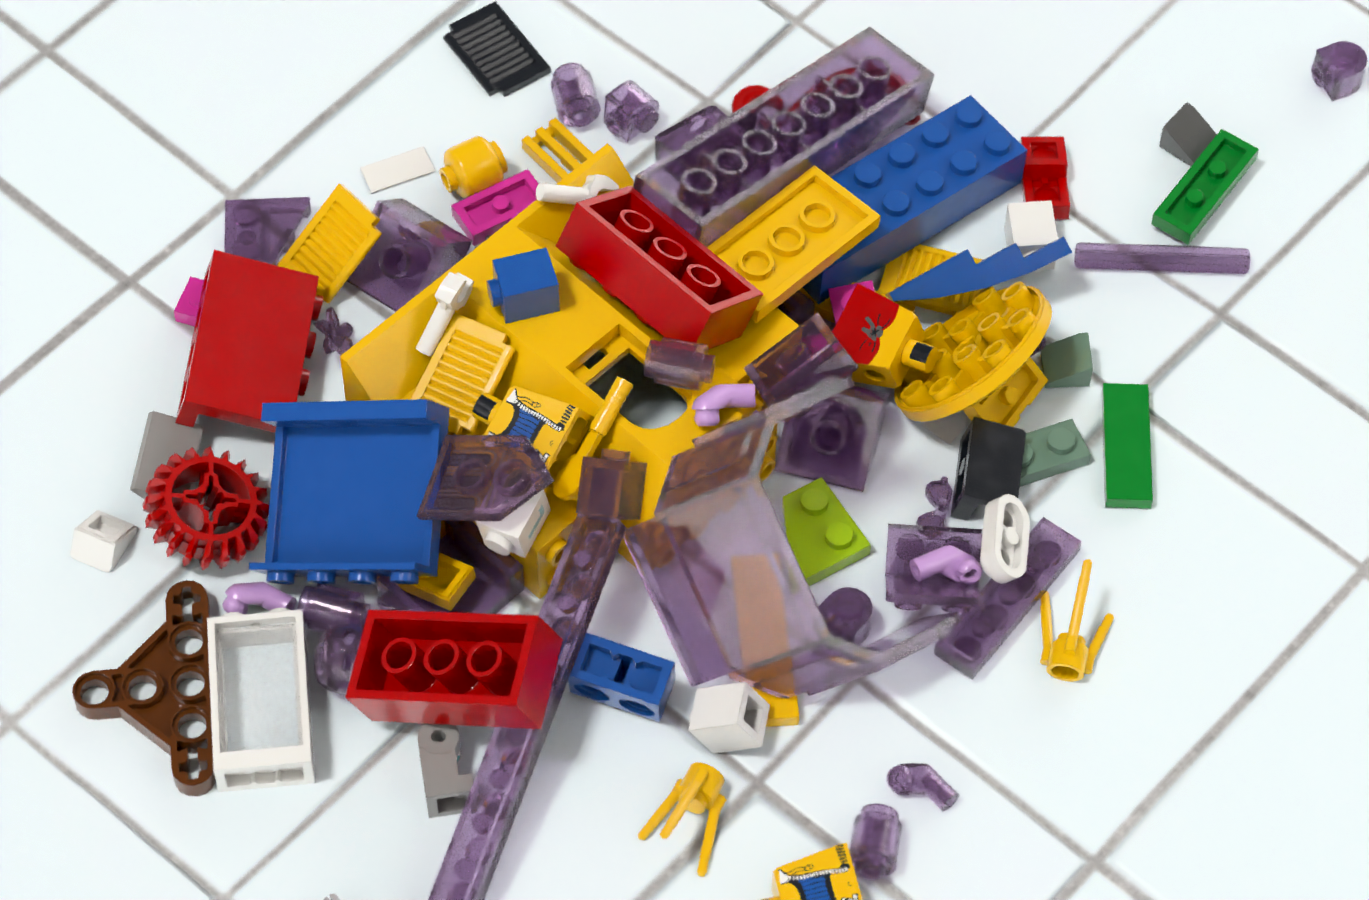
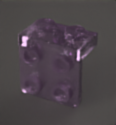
M888 524L884 577L885 600L893 602L896 608L903 610H920L923 608V604L941 605L942 610L946 612L967 613L970 611V607H980L981 590L979 581L968 585L963 582H955L941 574H937L919 582L914 578L909 563L910 560L946 545L954 546L972 555L980 563L982 529Z

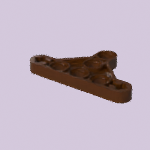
M185 580L176 583L167 592L165 600L166 621L118 669L91 671L78 677L73 685L72 693L77 711L83 717L92 720L122 718L171 756V770L175 786L181 793L197 797L212 790L216 784L213 770L207 618L211 617L206 589L195 581ZM193 598L194 601L192 604L193 622H185L182 606L184 605V599ZM186 637H196L203 642L201 648L192 654H183L176 649L177 644ZM189 678H197L204 683L202 691L193 696L181 694L178 691V687L181 682ZM149 682L155 685L156 692L149 699L136 700L130 695L132 688L138 683ZM99 686L107 689L108 696L99 704H88L82 700L85 691L91 687ZM199 720L206 725V729L199 737L186 738L179 733L181 726L187 721ZM189 753H197L201 771H199L198 778L189 779Z

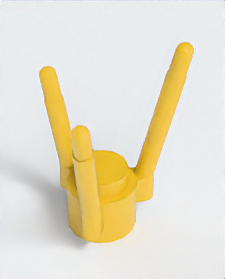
M1090 559L1083 561L1069 630L1066 633L1059 634L1057 640L1054 641L1049 592L1043 590L1040 593L1043 642L1040 663L1047 665L1046 670L1050 676L1062 681L1082 680L1084 674L1092 673L1095 657L1114 620V616L1111 613L1105 615L1087 648L1085 645L1086 640L1079 635L1090 581L1092 561Z
M701 762L692 763L684 779L677 780L671 793L640 830L638 838L645 840L677 802L678 804L660 832L662 839L669 838L686 810L695 814H702L705 809H708L709 814L697 868L698 876L704 877L707 873L719 815L726 802V798L719 793L725 782L723 775L708 764Z

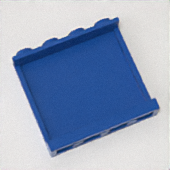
M428 399L262 403L261 421L275 426L276 432L265 563H249V570L266 574V582L274 584H294L295 577H307V582L330 585L335 584L336 577H348V582L372 585L377 584V577H390V582L415 585L419 583V577H437L442 516H430L445 474L450 408ZM432 512L431 515H442V513Z

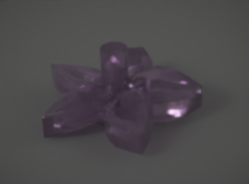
M333 307L326 309L327 320H319L313 323V325L325 334L323 348L326 355L337 352L341 356L353 346V342L349 337L352 335L354 328L347 322L340 325Z

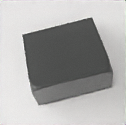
M1186 102L1164 125L1159 146L1192 166L1217 133L1195 107Z

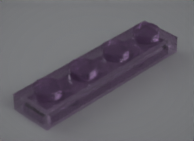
M1043 517L1029 533L1025 573L1021 577L1004 584L998 583L991 578L936 643L934 655L973 680L1078 554L1082 541Z

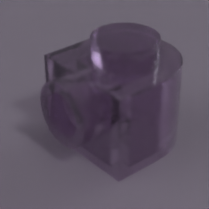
M1339 41L1316 50L1314 62L1311 66L1313 80L1318 87L1326 91L1332 102L1354 94L1361 87L1367 65V55L1359 45L1348 41Z
M627 80L605 95L603 123L606 124V127L614 136L621 137L628 143L640 132L647 133L655 126L659 119V102L633 80Z
M844 587L837 589L815 609L814 628L825 643L832 647L838 646L850 655L865 641L870 633L872 602L867 594L857 588Z

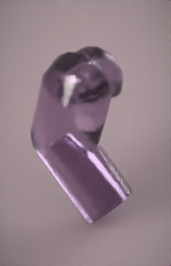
M926 763L899 764L893 766L887 773V784L893 792L900 795H927L942 811L949 809L959 797V794Z

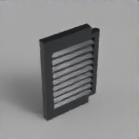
M496 1L449 24L451 32L443 36V40L489 96L500 92L506 97L551 73V67Z

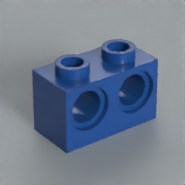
M587 632L583 633L568 672L571 693L660 722L676 680L675 662Z

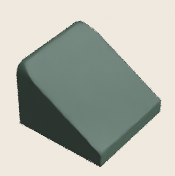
M1088 332L1078 333L1040 348L1043 374L1048 379L1045 388L1090 386L1093 364Z

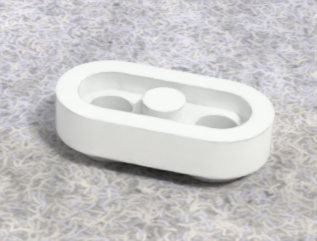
M1005 494L988 502L984 510L980 563L984 572L994 581L1001 584L1021 577L1027 567L1030 531L1029 515L1023 503L1011 494Z

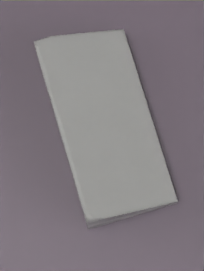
M156 411L149 412L130 490L145 499L148 496L145 489L149 480L154 478V473L158 466L161 464L167 465L169 457L174 455V453L183 458L186 450H189L191 447L198 453L204 430L201 425L195 423L194 427L175 423L176 417ZM191 483L178 487L172 493H183L184 489L190 490Z

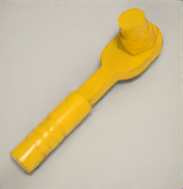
M616 377L608 395H606L605 400L591 422L590 430L577 454L569 456L555 476L552 489L553 493L561 500L583 502L588 498L590 489L585 483L592 469L590 459L602 437H605L626 397H628L634 386L627 380Z

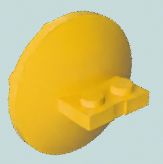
M1021 281L998 291L994 287L983 289L974 297L970 305L957 312L943 324L937 322L924 330L925 338L923 343L938 348L936 365L930 373L910 367L901 386L895 388V403L904 415L913 421L937 420L963 410L971 421L973 417L1014 427L1026 406L1033 402L1048 382L1047 377L1030 356L1042 341L1052 318L1050 302L1039 289L1025 286Z

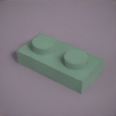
M1073 419L1026 433L1020 487L1089 464L1091 454Z

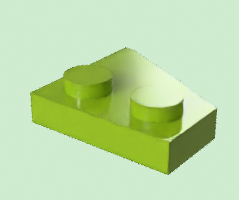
M822 477L782 497L786 550L790 569V588L794 594L870 555L871 544Z

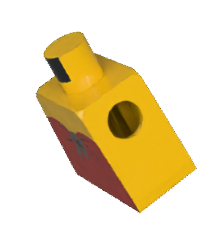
M857 284L820 354V358L831 378L897 388L901 386L910 367L930 373L938 359V348L923 343L925 332L918 316L871 289Z

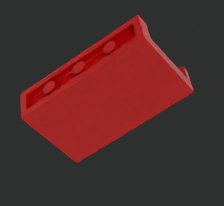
M218 250L213 251L204 276L175 423L194 427L198 414L273 433L276 432L275 426L261 421L262 403L297 402L298 395L304 396L310 370L303 369L305 358L310 359L312 356L317 335L316 332L310 331L311 320L317 322L323 302V296L316 294L319 276Z

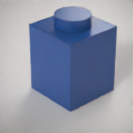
M547 247L492 260L493 279L486 281L487 291L492 307H501L506 324L560 311L559 283Z

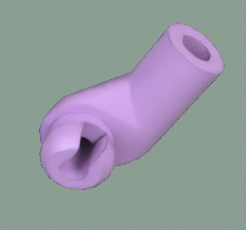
M755 384L715 385L694 399L692 409H695V423L698 426H716L720 421L719 409L755 407Z
M951 545L942 546L910 560L909 563L914 578L919 582L941 574L957 583L972 585L978 582L982 576V566L977 559Z
M265 582L233 584L226 590L225 594L227 597L223 601L222 606L227 613L239 612L242 614H247L249 605H259L269 611L275 608L293 610L296 598Z

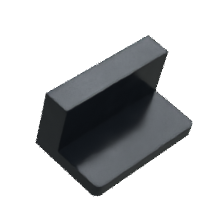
M973 417L960 439L950 517L968 521L978 504L987 505L988 502L1005 494H1011L1018 498L1026 432L1023 429Z

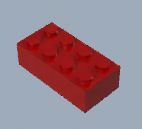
M631 185L577 202L556 244V247L569 257L570 262L575 267L586 271L602 285L606 293L621 300L635 312L636 317L641 322L652 326L669 340V344L675 350L686 354L688 357L741 337L763 296L760 290Z
M369 609L345 698L371 721L541 729L563 639L539 615Z

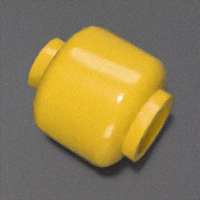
M475 136L445 151L444 167L439 169V174L449 193L456 191L460 197L465 199L503 181V174L507 172L508 167L502 150L495 141L488 142L481 136Z

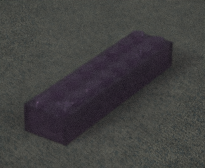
M869 26L635 175L633 188L704 246L708 247L815 165L829 175L923 113L935 74Z

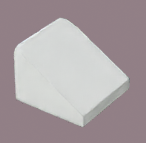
M96 510L74 528L70 556L96 569L110 572L116 566L137 533V526Z

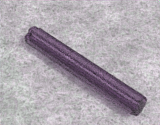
M1079 242L1074 250L1075 267L1084 269L1246 274L1250 267V252L1247 248Z

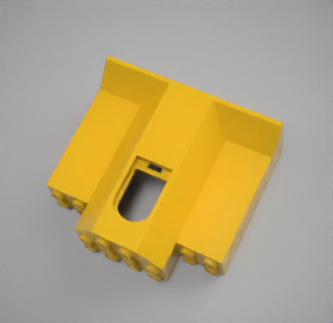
M608 143L556 184L582 187L588 175L600 174L611 178L619 185V189L631 185L640 193L616 151ZM599 191L597 196L611 191ZM535 200L340 356L346 401L410 400L432 358L415 348L438 304L435 294L449 272L454 274L459 272L472 279L474 284L465 306L455 310V312L507 334L509 337L506 344L516 349L493 394L496 398L503 401L509 388L514 385L574 405L595 417L604 399L588 386L628 353L633 355L683 397L687 404L686 411L669 425L656 429L641 428L632 424L620 413L617 414L605 437H602L590 459L592 469L585 483L590 489L588 498L583 502L575 500L564 501L554 493L552 495L545 493L551 511L526 558L512 552L505 556L489 549L483 543L476 524V519L480 512L471 517L446 516L536 597L541 599L551 589L558 590L564 586L570 579L572 572L585 560L588 562L594 560L602 552L606 543L645 576L657 566H666L675 557L681 545L691 537L696 539L701 536L709 527L711 519L723 509L726 511L732 509L740 501L748 487L755 481L758 483L764 481L772 473L776 465L778 415L767 406L779 394H788L799 380L802 327L781 310L775 308L758 323L750 319L741 337L688 357L686 354L675 350L669 344V340L652 326L641 322L636 317L635 312L621 300L606 293L597 280L586 271L575 267L570 262L569 257L556 247L575 205ZM547 247L559 283L560 311L506 324L501 307H492L487 291L486 281L493 279L492 260ZM599 350L602 351L606 356L592 368L588 369L583 365L584 362ZM755 384V407L719 409L720 421L716 426H698L695 423V409H692L694 399L715 385ZM480 421L475 433L463 429L460 437L448 432L445 471L452 452L491 453L481 444V439L488 428L487 424ZM588 428V430L586 431V433H585L583 439L581 440V442H580V444H579V446H578V448L576 449V451H575L574 454H577V452H578L580 446L582 445V443H583L585 437L587 436V434H588V432H589V430H590L589 428ZM453 454L452 456H491L493 464L486 469L448 468L447 470L487 471L496 464V457L493 454ZM499 460L498 465L489 472H446V474L487 475L491 478V485L482 494H443V496L479 497L483 500L484 507L494 488L503 462ZM504 465L503 467V474H506V471L508 469L506 465ZM509 468L507 475L512 477L516 473ZM445 476L444 478H483L486 484L479 491L444 490L443 493H480L487 488L489 481L485 476ZM443 498V500H474L478 503L477 509L472 513L442 514L473 515L479 510L481 503L480 500H478L477 498Z

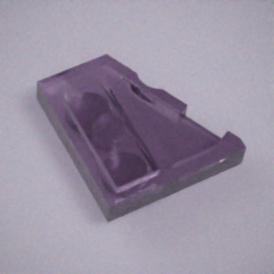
M310 197L225 200L224 252L277 265L280 257L293 244L295 231L304 217L308 219L311 214Z

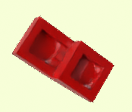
M1064 136L1021 137L1020 143L1027 149L1022 175L1023 202L1052 200L1054 218L1069 219L1070 201L1066 178L1068 162Z

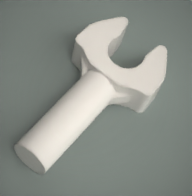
M588 175L582 187L539 183L536 188V198L538 201L576 205L579 201L597 196L599 191L618 190L619 185L606 175Z
M459 272L457 274L448 273L435 294L438 304L415 348L416 350L432 357L455 310L465 306L474 284L472 279Z

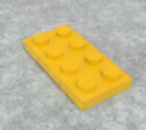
M814 165L707 248L763 293L751 317L755 323H758L879 227L881 215Z

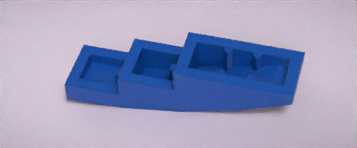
M1061 237L1023 257L1017 244L1014 243L976 264L967 249L890 291L885 296L893 302L937 299L980 290L1031 273L1072 253V250L1065 238Z

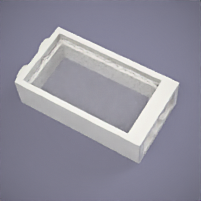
M275 608L267 613L242 614L239 612H229L220 617L207 618L213 770L218 792L315 784L307 639L303 610Z

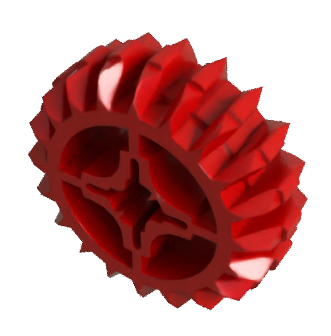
M211 446L204 449L202 456H199L193 447L186 450L183 458L174 453V455L169 457L167 465L161 464L156 468L154 478L149 480L145 489L148 496L144 499L143 511L149 513L145 524L146 528L157 529L153 536L154 544L167 542L169 544L166 549L167 557L175 555L176 552L183 554L182 562L184 566L189 565L193 558L199 560L202 571L209 567L212 560L215 561L220 569L228 565L230 558L238 563L244 559L247 551L255 550L260 541L259 537L263 536L268 525L265 520L269 515V505L264 503L267 497V488L255 487L259 481V472L246 474L244 472L247 466L246 460H242L236 465L229 461V450L224 452L220 458L214 457ZM199 482L197 489H184L183 493H172L182 485ZM204 506H207V507L210 508V509H209V510H206V509H204L203 507H204ZM213 511V513H212V515H211V517H210V519H209V512ZM230 522L241 523L240 526L230 532L214 534L218 526H229Z

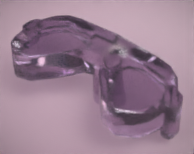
M945 476L941 480L931 481L926 485L925 497L935 510L919 516L916 521L917 529L931 538L943 532L952 500V488L948 483V478Z

